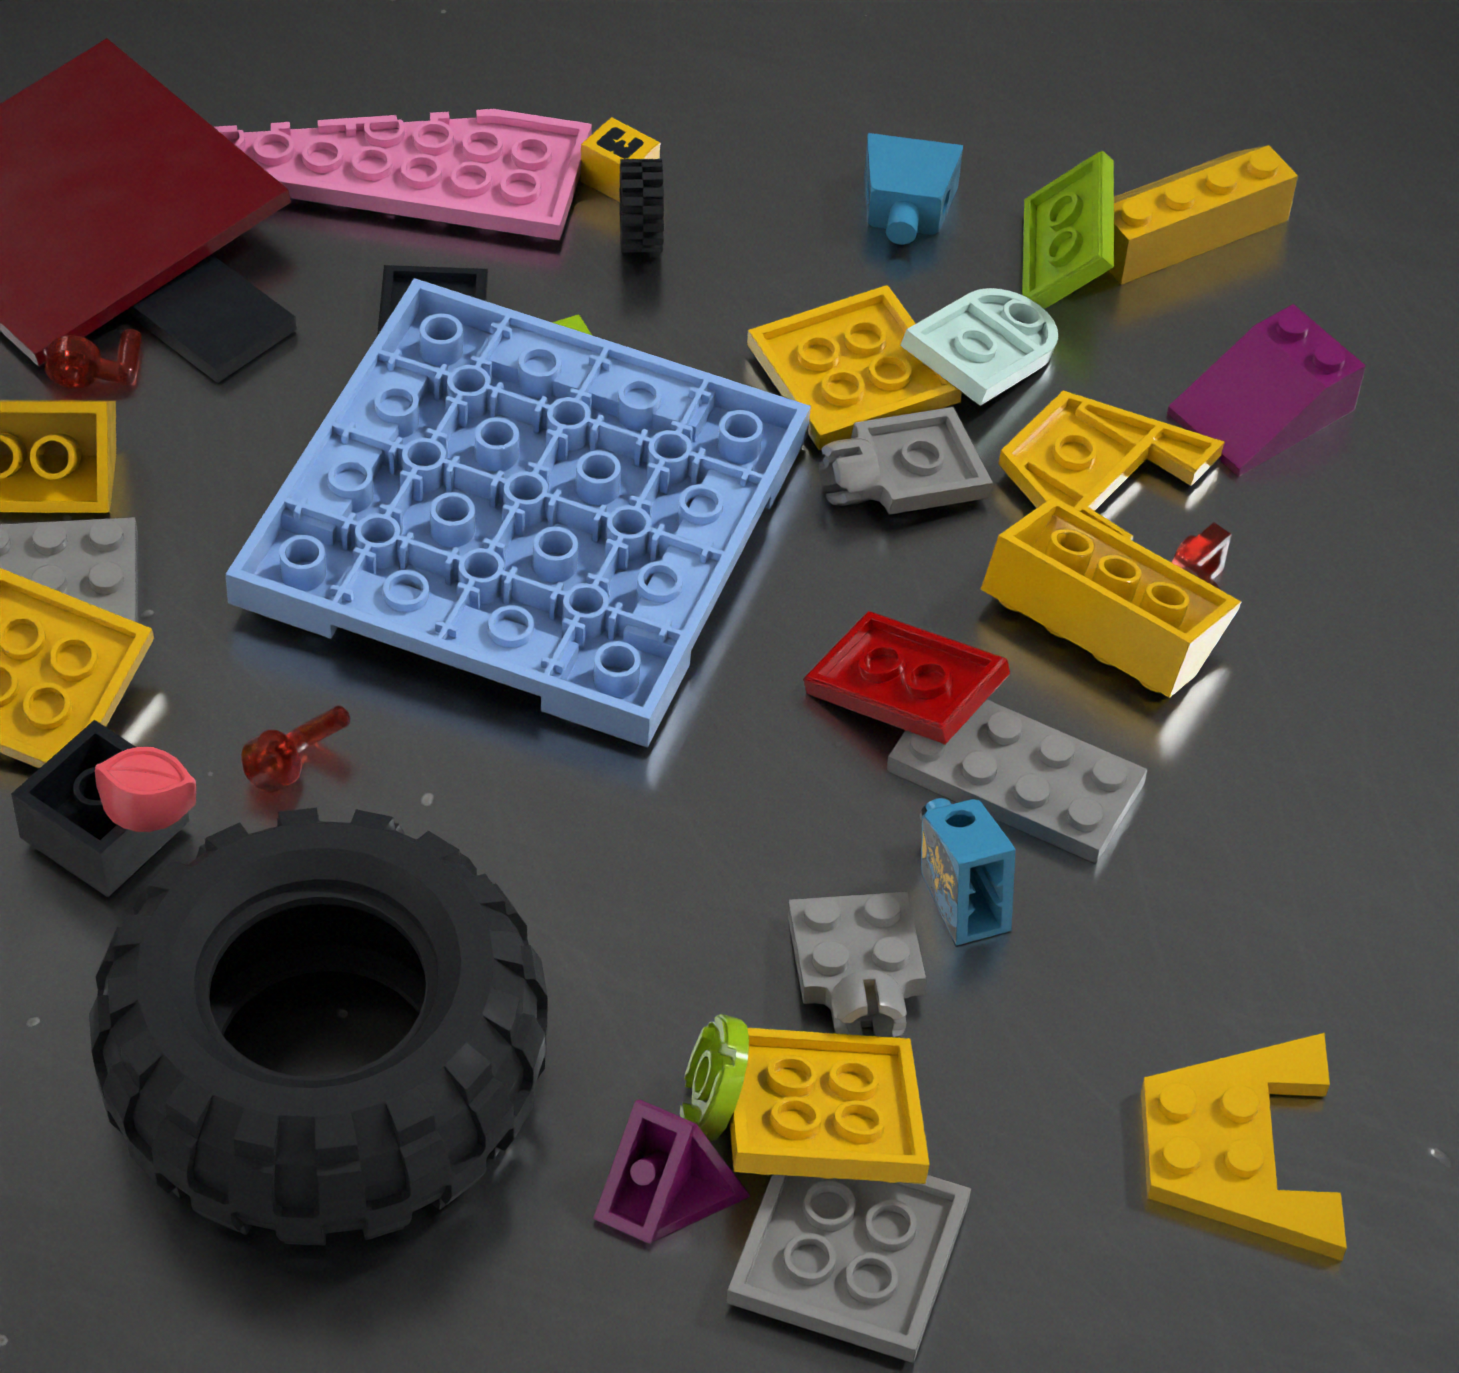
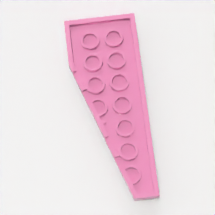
M499 109L476 110V118L449 119V112L430 113L429 121L403 122L402 119L397 120L396 115L317 120L318 128L290 129V122L271 123V131L243 132V130H237V125L214 127L289 190L290 198L553 240H560L580 178L581 143L592 135V124Z

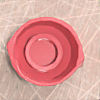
M154 747L131 748L112 756L95 767L96 786L104 811L112 822L124 829L135 832H152L165 829L179 821L196 804V780L176 757L166 751Z

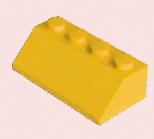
M1267 145L1229 153L1115 196L1114 267L1109 272L1123 285L1288 221L1298 175Z
M0 400V512L109 513L116 463V401Z
M1055 497L1050 498L998 535L980 589L998 599L1004 607L1026 615L1045 626L1051 634L1068 639L1092 653L1098 661L1115 666L1139 680L1145 688L1162 693L1169 698L1197 675L1241 604L1240 600Z

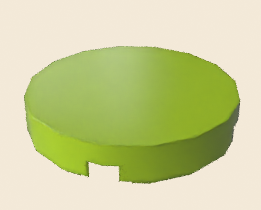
M723 1014L714 1017L715 1023L709 1022L702 1029L694 1045L684 1080H686L685 1087L692 1089L691 1104L682 1102V1105H680V1117L696 1123L710 1142L719 1138L732 1117L743 1086L748 1062L749 1035L747 1025L741 1019Z

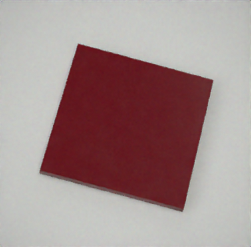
M106 38L0 103V331L36 365L41 366L291 203L289 190Z

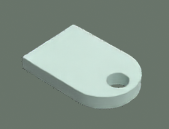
M985 288L968 293L906 329L900 346L981 406L1044 367L1049 362L1057 344L1058 329L1048 312L1031 299L1008 290Z

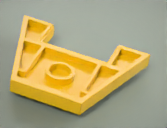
M1063 390L1001 449L998 465L1036 508L1050 498L1055 497L1126 538L1133 540L1132 534L1098 514L1095 510L1146 459L1192 486L1221 456L1225 442Z
M1325 1033L1144 1077L1141 1088L1147 1198L1342 1261L1347 1246L1341 1192L1277 1189L1269 1094L1327 1095L1330 1081Z

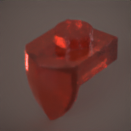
M1213 522L1197 537L1194 535L1187 537L1178 547L1171 563L1220 589L1213 578L1224 569L1231 533Z

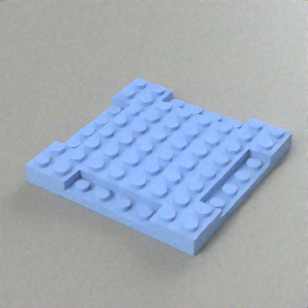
M414 278L226 572L228 603L330 639L337 628L340 627L541 696L542 712L648 748L690 666L691 650L764 508H771L808 436L811 406Z

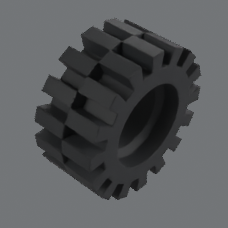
M620 159L619 207L621 252H663L664 188L662 159Z

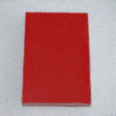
M868 611L803 678L806 694L946 745L1009 676L1010 670L1007 658Z

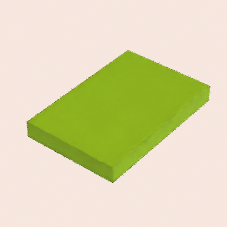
M1104 151L1097 152L1024 199L1022 295L1036 302L1043 309L1050 307L1114 267V160Z

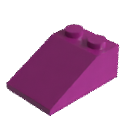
M1292 304L1254 325L1168 406L1167 414L1186 430L1224 441L1223 450L1218 459L1239 477L1354 411L1366 365L1297 306Z

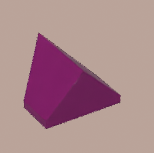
M638 1099L633 1105L593 1219L651 1244L751 1196L696 1123Z

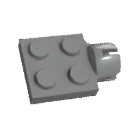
M954 407L855 422L851 439L833 441L822 447V455L825 454V457L819 462V476L823 492H835L826 494L827 500L831 504L847 506L875 500L880 501L885 506L889 515L989 498L993 485Z
M908 892L789 900L788 920L803 1004H825L831 1010L836 1034L863 1035L862 1027H872L874 1036L900 1038L907 1024L905 1017L907 1011L904 999L911 996L925 995L926 975Z

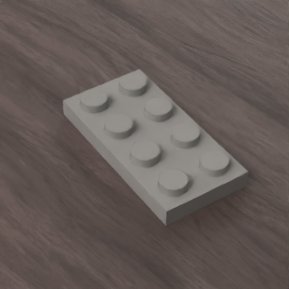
M986 700L946 745L905 730L888 756L887 771L958 803L970 799L980 800L994 819L1095 864L1099 861L1145 783L1147 769L990 700Z

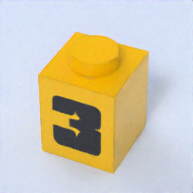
M611 117L581 143V182L620 202V159H660V142Z

